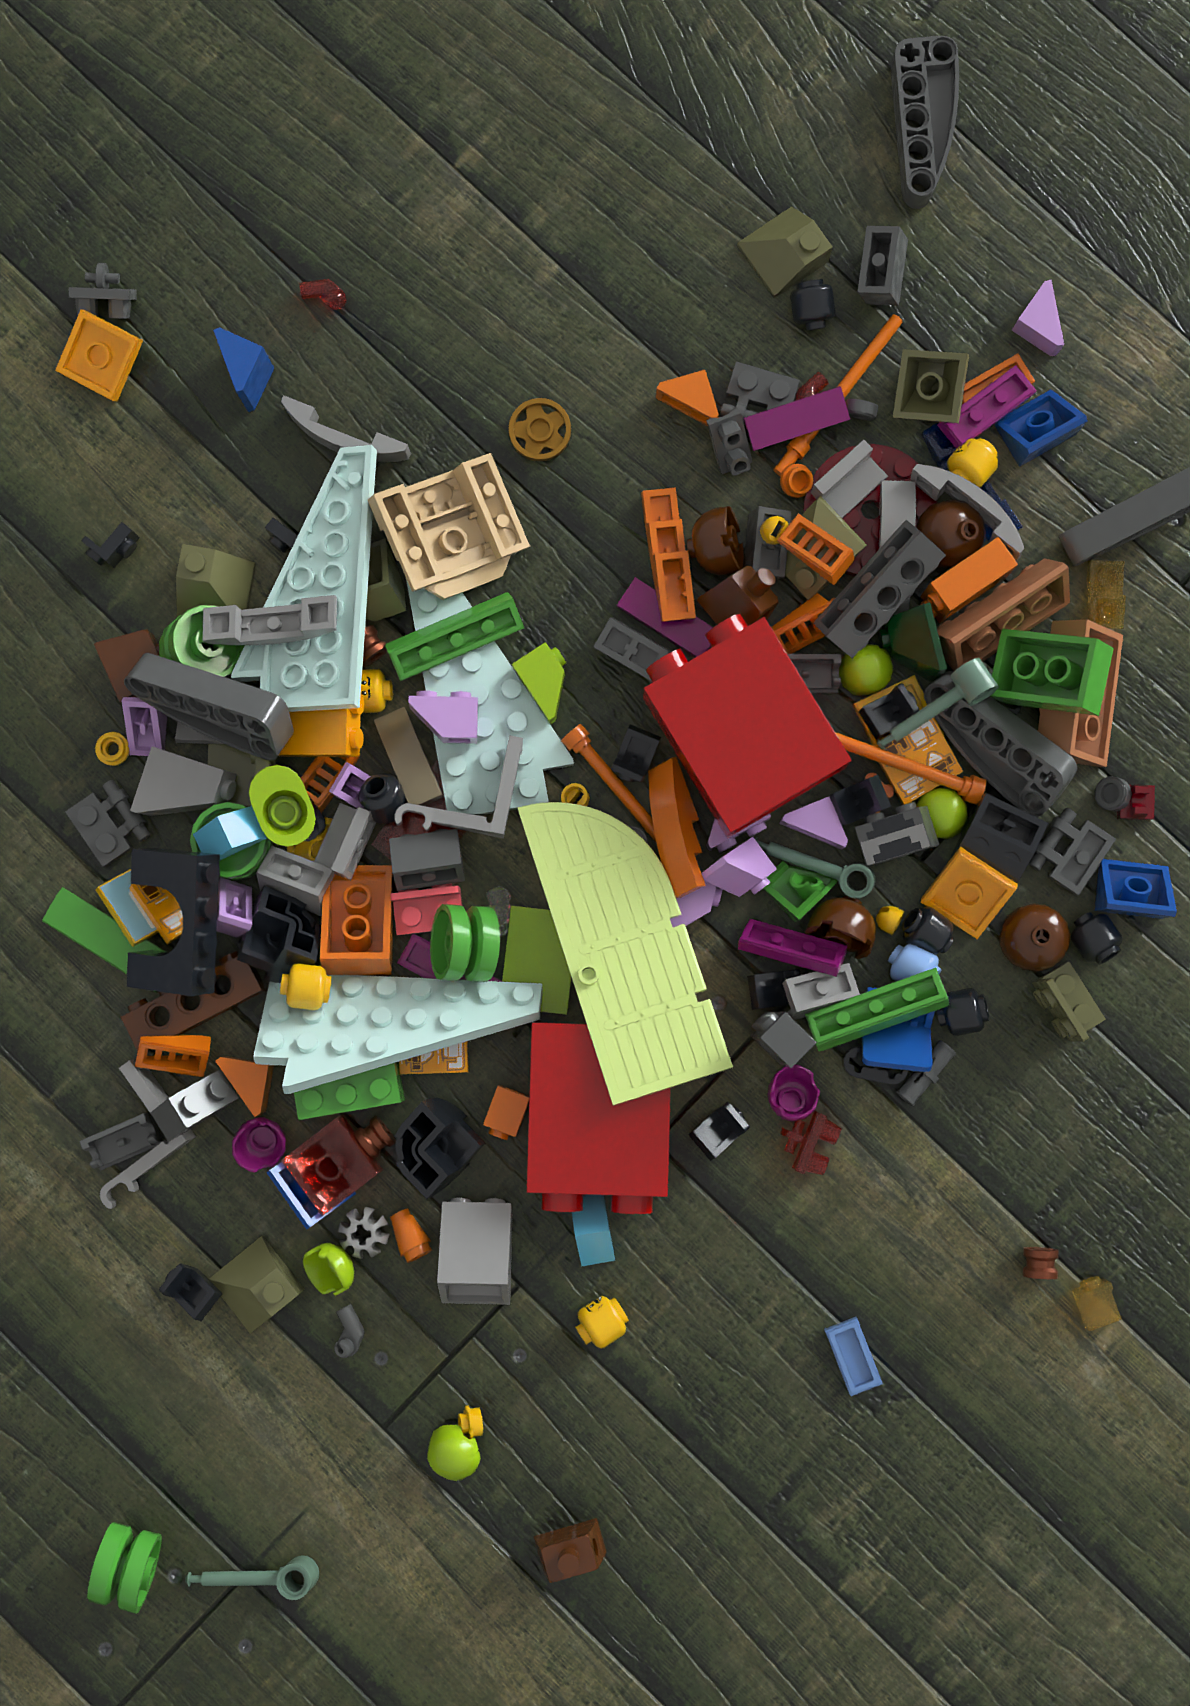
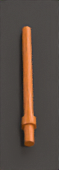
M892 314L837 387L841 386L844 399L903 323L899 316ZM821 429L793 438L787 445L788 451L773 471L781 477L783 470L787 466L795 464L798 458L803 459L811 448L809 444Z

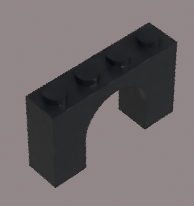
M161 848L132 849L131 884L156 886L168 890L176 898L181 908L183 930L178 944L171 952L155 950L128 952L127 987L186 996L214 993L220 854Z

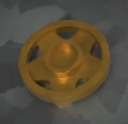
M546 398L530 399L518 406L513 412L509 422V436L513 447L523 457L532 461H547L557 457L567 447L571 437V423L568 414L558 403ZM541 405L551 407L556 411L546 414ZM526 410V420L516 422L520 414ZM565 424L566 433L563 439L558 430ZM516 438L526 441L525 449L520 446ZM544 448L552 450L549 453L540 454Z

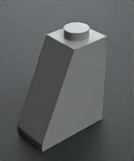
M152 746L130 811L148 816L208 809L213 805L228 802L234 796L237 774Z

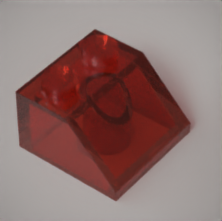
M343 1115L334 1119L281 1160L322 1216L383 1171L376 1159L371 1158L360 1145L354 1135L355 1131Z

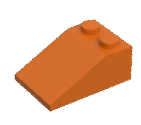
M357 865L351 881L334 874L322 901L320 962L321 967L326 971V975H392L393 901H391L390 896L393 893L392 865Z

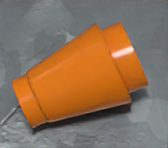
M408 1208L390 1217L400 1257L404 1256L407 1263L413 1262L432 1251L429 1245L431 1239Z

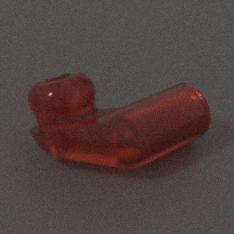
M323 279L299 283L302 299L319 297L334 310L345 306L346 295L332 280Z
M817 372L802 385L796 393V400L822 391L829 384L824 375Z

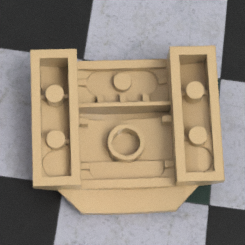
M491 453L463 462L447 473L407 487L401 484L373 494L367 499L379 529L385 532L394 556L400 562L412 592L424 588L442 600L501 578L506 570L510 556L530 547Z

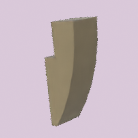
M402 707L375 719V725L408 803L425 806L444 798L406 708Z

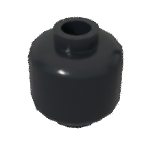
M823 279L797 283V289L793 290L790 294L793 320L799 325L806 324V331L825 328V321L832 319L836 314L833 289L830 285L824 284Z
M388 773L369 777L359 791L360 804L364 809L371 811L373 821L379 824L394 822L397 809L401 805L408 803L402 785L396 777Z
M930 906L913 909L903 921V939L907 944L915 945L934 955L947 952L953 944V923Z
M1088 912L1074 922L1076 928L1071 933L1070 938L1086 962L1096 961L1100 965L1120 953L1121 949L1119 946L1123 938L1108 915L1098 914L1094 916L1092 912Z
M973 988L947 992L949 1006L937 1010L940 1026H947L949 1032L954 1036L982 1031L985 1022L989 1021L988 1006L984 994L979 995Z

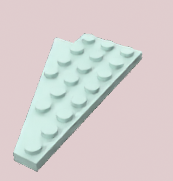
M372 445L342 447L339 449L264 607L301 604V598L335 595L337 597L336 631L295 642L245 645L231 674V678L238 682L260 681V689L272 692L282 698L289 712L360 708L373 516L367 499L374 494L377 450Z
M407 581L415 631L472 607L463 593L442 600L424 588L412 592ZM493 641L423 671L426 691L437 692V696L451 697V692L463 691L470 692L471 697H478L477 744L443 743L433 733L446 809L448 811L477 816L494 813L509 735L523 738L522 755H520L510 810L530 804L549 802L543 771L573 766L574 761L496 642Z
M326 975L331 976L328 1003H322L321 1008L318 1010L289 1007L286 1002V995L280 994L281 983L270 981L253 1057L255 1064L286 1066L282 1087L284 1094H291L540 1020L543 988L541 983Z

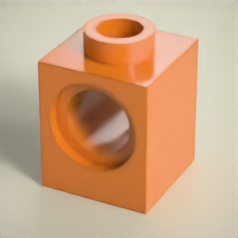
M498 1085L483 1124L490 1127L488 1133L504 1140H508L509 1135L516 1137L528 1107L530 1096Z

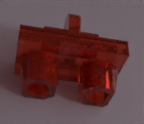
M814 1111L804 1136L801 1134L806 1122L802 1120L795 1121L792 1131L782 1127L780 1134L789 1138L784 1151L794 1154L798 1142L801 1143L792 1166L795 1171L802 1174L808 1171L824 1175L830 1158L814 1152L818 1139L835 1145L842 1128L827 1120L826 1115Z

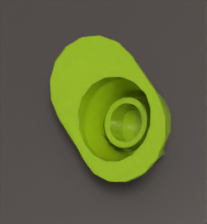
M281 765L268 766L259 771L251 781L249 797L262 831L269 840L277 845L288 847L300 844L310 836L314 830L316 820L314 808L302 780L296 772L289 767Z

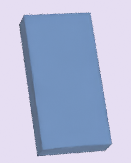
M857 1317L824 1329L850 1396L883 1384Z

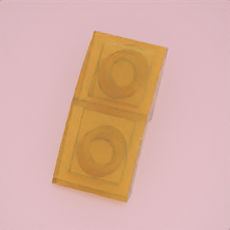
M1089 560L1087 571L1088 620L1108 629H1124L1126 595H1123L1125 561Z

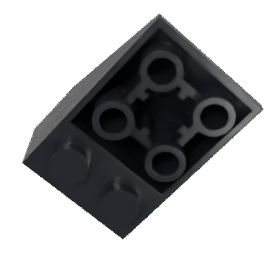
M985 793L980 802L974 806L950 859L961 846L1015 883H1018L1039 845L1048 822ZM1005 905L1002 907V909H1001V910L998 912V914L995 916L996 918L999 917V915L1001 914V912H1002L1003 908L1005 907Z

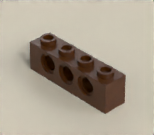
M237 951L219 959L221 965L215 968L214 993L199 995L200 1005L195 1010L187 1007L186 995L158 992L160 997L150 1002L144 998L128 1006L129 1013L121 1016V1019L137 1051L141 1036L182 1035L267 991L256 967L238 961ZM222 975H226L231 981V988L224 995L220 994L216 989V982ZM160 1007H165L170 1014L169 1021L164 1026L159 1025L155 1018V1014Z

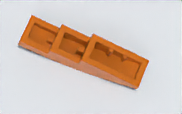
M676 488L642 491L641 498L646 536L661 621L695 619L688 550H685L682 519H679Z
M672 757L648 771L649 799L660 860L669 877L675 897L682 898L706 885L695 857L702 853L692 825L699 818L677 757Z

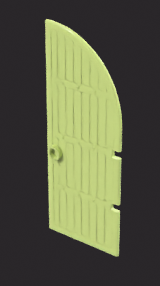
M562 802L536 803L518 807V813L612 1105L615 1106L733 1068L711 1000L697 1001L695 994L706 991L707 988L685 924L672 927L670 919L682 914L669 877L652 848L629 826L613 816L591 807Z

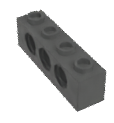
M905 520L815 620L814 624L826 637L853 658L860 650L866 647L870 638L880 627L890 620L892 614L899 606L913 595L918 585L938 567L939 562L946 554L920 530Z
M764 1012L752 1024L755 1031L750 1036L779 1065L792 1068L817 1043L786 1012Z

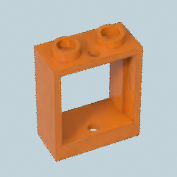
M997 537L932 581L920 596L923 600L921 605L931 603L934 618L940 624L1006 579L1018 563L1001 539Z

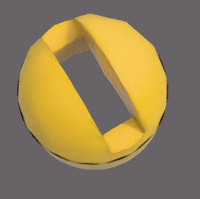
M779 516L769 517L762 523L760 528L762 539L770 545L779 544L777 539L789 526L788 522ZM777 524H780L781 528L777 536H772L771 534Z
M578 783L567 785L561 793L562 803L572 804L579 797L580 793H583L584 795L577 803L583 806H588L590 797L585 787Z
M890 905L883 906L876 915V923L884 932L893 935L905 911Z

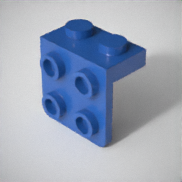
M868 987L867 992L877 988ZM935 1011L863 1036L862 1062L867 1066L929 1072L933 1064L931 1025Z

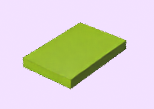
M511 906L502 982L541 983L543 988L541 1012L567 1015L571 974L550 910Z

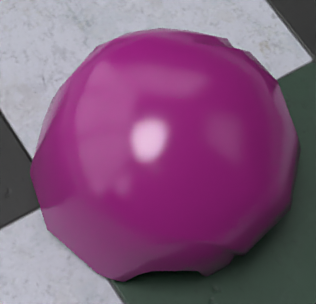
M798 1064L792 1068L784 1066L773 1076L768 1086L767 1097L772 1110L777 1116L792 1122L804 1120L815 1111L820 1090L814 1082V1074L809 1069Z
M265 1117L253 1118L244 1122L232 1140V1155L240 1167L254 1173L260 1169L276 1165L286 1150V1135L277 1122Z

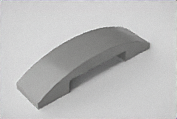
M284 395L282 397L281 403L299 428L315 441L335 452H338L342 447L372 445L377 450L376 462H398L408 460L411 455L408 444L376 432L372 444L321 425L317 423L319 416L314 407Z
M917 464L913 468L910 481H914L918 488L935 501L946 492L955 500L967 502L980 513L984 523L994 530L989 542L999 537L1016 562L1020 559L1024 545L1015 525L1001 506L985 491L967 479L941 468Z
M881 480L879 549L905 520L915 526L916 487L914 481ZM910 598L906 599L892 616L909 610Z
M330 595L301 598V604L241 610L237 605L203 608L202 641L222 645H268L301 641L326 635L336 631L337 597Z

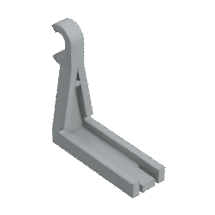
M509 735L491 823H488L487 817L406 803L401 805L395 813L397 826L403 823L402 817L406 812H412L425 816L423 827L426 832L433 823L504 839L520 755H522L523 738Z
M136 1058L129 1060L119 1069L148 1111L152 1112L169 1097L149 1069L135 1067ZM190 1129L170 1142L164 1140L106 1183L100 1191L102 1203L109 1209L116 1207V1200L112 1198L111 1191L120 1183L126 1184L128 1191H138L139 1186L136 1180L196 1137L193 1131Z

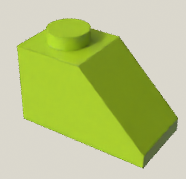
M545 642L514 662L512 668L551 725L556 722L565 678V671L562 666L567 663L556 647L550 649Z

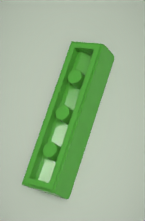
M507 592L393 640L384 646L399 680L402 681L524 629V625L513 597Z
M63 887L57 893L42 919V922L127 974L128 952L146 950L166 952L148 940L132 947L113 918Z
M935 967L807 1013L805 1016L813 1038L817 1042L818 1051H824L949 1006V999Z

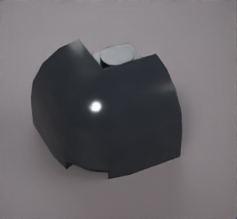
M263 886L252 905V927L239 938L238 942L241 944L237 960L265 970L264 980L281 983L282 974H289L292 965H314L321 941V925L316 924L314 918L305 909L307 904L297 898Z
M437 1097L422 1101L401 1124L394 1136L397 1138L395 1148L398 1157L397 1166L402 1174L426 1199L442 1191L470 1164L469 1161L485 1145V1142L464 1121L467 1115L455 1105Z

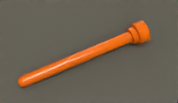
M582 724L576 726L561 742L569 751L573 750L576 754L580 753L656 842L651 815L590 745L592 742L588 737L590 733Z
M835 732L846 751L956 790L964 801L977 805L984 794L986 779L975 775L960 778Z

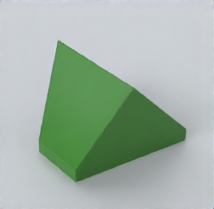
M782 861L776 867L777 870L767 877L771 883L765 886L763 890L796 922L819 902L839 880L805 868L787 865Z

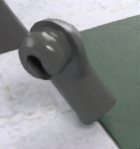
M352 1304L336 1311L344 1327L339 1341L334 1346L335 1353L340 1358L353 1356L359 1350L365 1334L364 1327Z

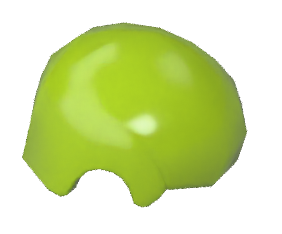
M867 644L853 658L845 654L841 659L839 678H841L842 686L853 695L875 694L883 690L892 679L893 664L890 655L878 645Z
M944 787L934 788L922 795L916 804L917 807L928 806L937 838L946 840L953 838L963 831L968 821L967 804L952 789Z
M323 1243L304 1254L303 1265L311 1283L320 1293L327 1294L336 1291L333 1293L336 1296L350 1288L354 1281V1267L351 1257L342 1247L332 1243Z
M442 1425L433 1431L427 1451V1459L432 1470L439 1476L453 1481L463 1480L473 1474L481 1459L476 1439L466 1438L459 1425Z

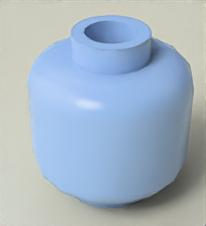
M907 944L905 947L898 945L888 959V962L892 964L890 976L895 981L935 967L939 974L941 972V968L938 967L939 958L937 955L912 944Z

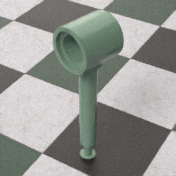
M974 658L966 662L950 676L955 684L954 688L891 729L890 735L881 741L878 739V746L881 749H885L884 746L893 740L898 742L962 698L966 700L969 706L982 702L999 688L998 684L980 658Z
M758 837L754 838L759 846L766 850L767 855L839 880L838 884H840L842 891L849 897H865L875 886V873L865 863H853L849 866L845 865L843 868L771 841L769 844L758 841ZM861 871L866 875L867 885L865 888L857 890L850 886L848 878L851 872Z
M301 1555L294 1557L277 1571L202 1572V1575H192L189 1572L185 1577V1582L189 1587L191 1583H201L202 1586L276 1585L283 1597L289 1600H298L304 1597L316 1585L319 1579V1568L312 1558ZM292 1570L299 1571L303 1575L304 1585L294 1582L291 1576Z

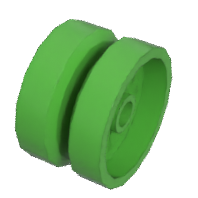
M200 605L189 609L164 628L159 641L160 657L222 677L232 673L245 646L210 644L202 641L203 608L217 606Z
M225 802L213 805L202 812L192 828L190 838L192 852L201 853L193 836L195 832L217 816L246 808V806ZM267 838L220 860L219 877L236 881L251 878L258 871L274 842Z
M442 904L434 916L430 939L431 964L436 978L439 980L458 981L464 975L466 980L489 981L496 970L500 948L499 923L494 909L488 906H471L465 911L461 905Z
M116 1522L111 1523L95 1558L88 1586V1601L106 1606L117 1594L119 1609L137 1614L144 1604L155 1575L161 1549V1534L143 1530L133 1541L131 1526Z

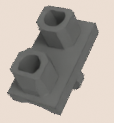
M98 263L96 273H85L86 283H96L97 288L69 287V298H75L77 315L83 309L98 316V299H108L109 318L126 319L130 317L131 300H137V289L109 288V283H120V274L109 273L106 263Z
M736 408L723 417L706 420L721 474L731 472L732 475L736 476L751 469L750 463H753L739 409Z

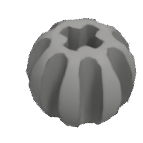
M365 1207L364 1216H360L357 1209L354 1208L346 1213L351 1224L340 1221L338 1232L345 1233L347 1239L339 1242L344 1250L349 1245L353 1246L354 1254L352 1257L362 1259L364 1249L368 1251L370 1257H374L381 1253L376 1242L387 1244L389 1233H383L380 1230V1227L388 1223L383 1215L379 1220H374L373 1212L375 1209ZM361 1225H363L364 1230L371 1231V1235L366 1238V1241H364L362 1235H356V1231L361 1228Z

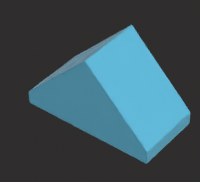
M252 806L217 816L193 834L201 853L220 854V860L267 839Z
M583 1195V1211L572 1212L581 1266L615 1261L604 1195Z

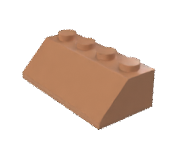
M1044 558L1037 564L1024 568L1019 576L1010 582L997 586L992 594L980 602L970 604L964 613L952 621L947 620L937 628L945 662L953 671L974 658H980L983 662L997 652L1002 629L1029 631L1070 603L1069 567L1063 562Z
M1087 619L1052 621L1050 634L1097 638L1113 647L1114 650L1099 716L1039 708L1038 732L1071 755L1076 764L1107 767L1123 635Z

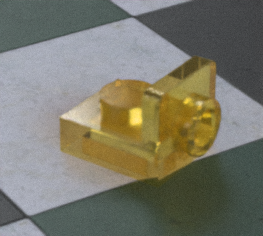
M1094 1276L1080 1281L1081 1287L1072 1290L1086 1330L1092 1331L1122 1320L1111 1292L1114 1288L1110 1281Z

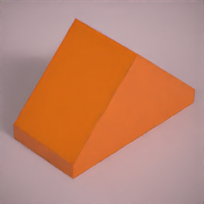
M706 370L660 382L656 388V399L708 426L706 420L718 418L719 416Z
M229 1056L217 1059L215 1062L253 1116L257 1117L265 1113L274 1065L255 1064L254 1060Z

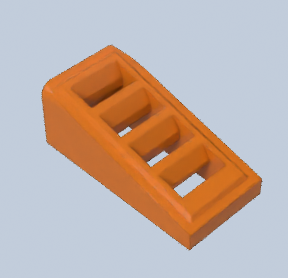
M799 513L777 539L779 544L833 585L838 582L854 561V553L851 548ZM802 529H805L807 531L798 544L794 543L793 540ZM815 537L817 539L816 543L809 551H806L805 548ZM825 546L829 549L824 556L818 559L817 556ZM836 555H838L839 557L832 564V566H828V564L833 560V558Z
M819 593L771 627L787 654H792L825 636L814 622L818 618L817 615L822 614L831 603ZM809 620L811 625L807 627L804 622ZM795 627H797L800 632L796 636L792 630ZM785 633L789 640L785 644L780 638V635Z
M316 757L300 778L306 791L309 787L320 794L317 798L307 791L321 813L334 797L329 790L343 768L342 765L330 757ZM340 757L353 766L359 759V757ZM325 764L336 771L337 774L333 776L321 767ZM315 776L327 782L328 786L324 787L315 781Z
M203 1035L141 1036L135 1067L204 1077L210 1052L211 1037ZM148 1049L155 1050L154 1056H147ZM162 1051L169 1052V1055L161 1056Z

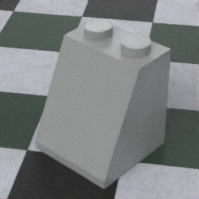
M453 1198L450 1202H442L437 1277L442 1303L510 1305L513 1216L511 1203H505L504 1200L497 1198L487 1199L485 1203L471 1202L467 1198Z

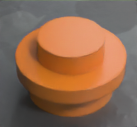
M791 464L781 474V488L790 497H803L812 488L813 475L805 465Z

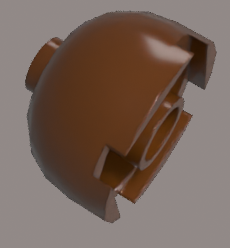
M945 500L932 504L921 514L917 523V529L946 554L939 562L938 567L953 568L981 549L986 540V526L983 517L965 501Z
M730 506L717 507L702 514L692 528V538L687 539L690 557L692 559L697 558L698 563L703 569L716 575L734 574L745 566L743 543L739 545L737 532L741 531L735 513Z
M843 896L842 898L824 901L817 906L809 919L805 934H811L818 938L847 945V951L856 952L854 958L861 959L868 957L871 953L876 936V927L873 916L862 906V902L859 899Z
M1029 904L1016 908L1006 916L999 936V942L1003 954L1011 964L1023 970L1038 972L1052 968L1063 959L1069 948L1070 932L1067 922L1059 912L1046 905Z

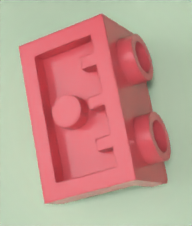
M452 883L432 886V889L419 890L415 888L390 894L391 901H393L397 936L431 932L434 916L442 904L463 906L461 888L459 886H452Z

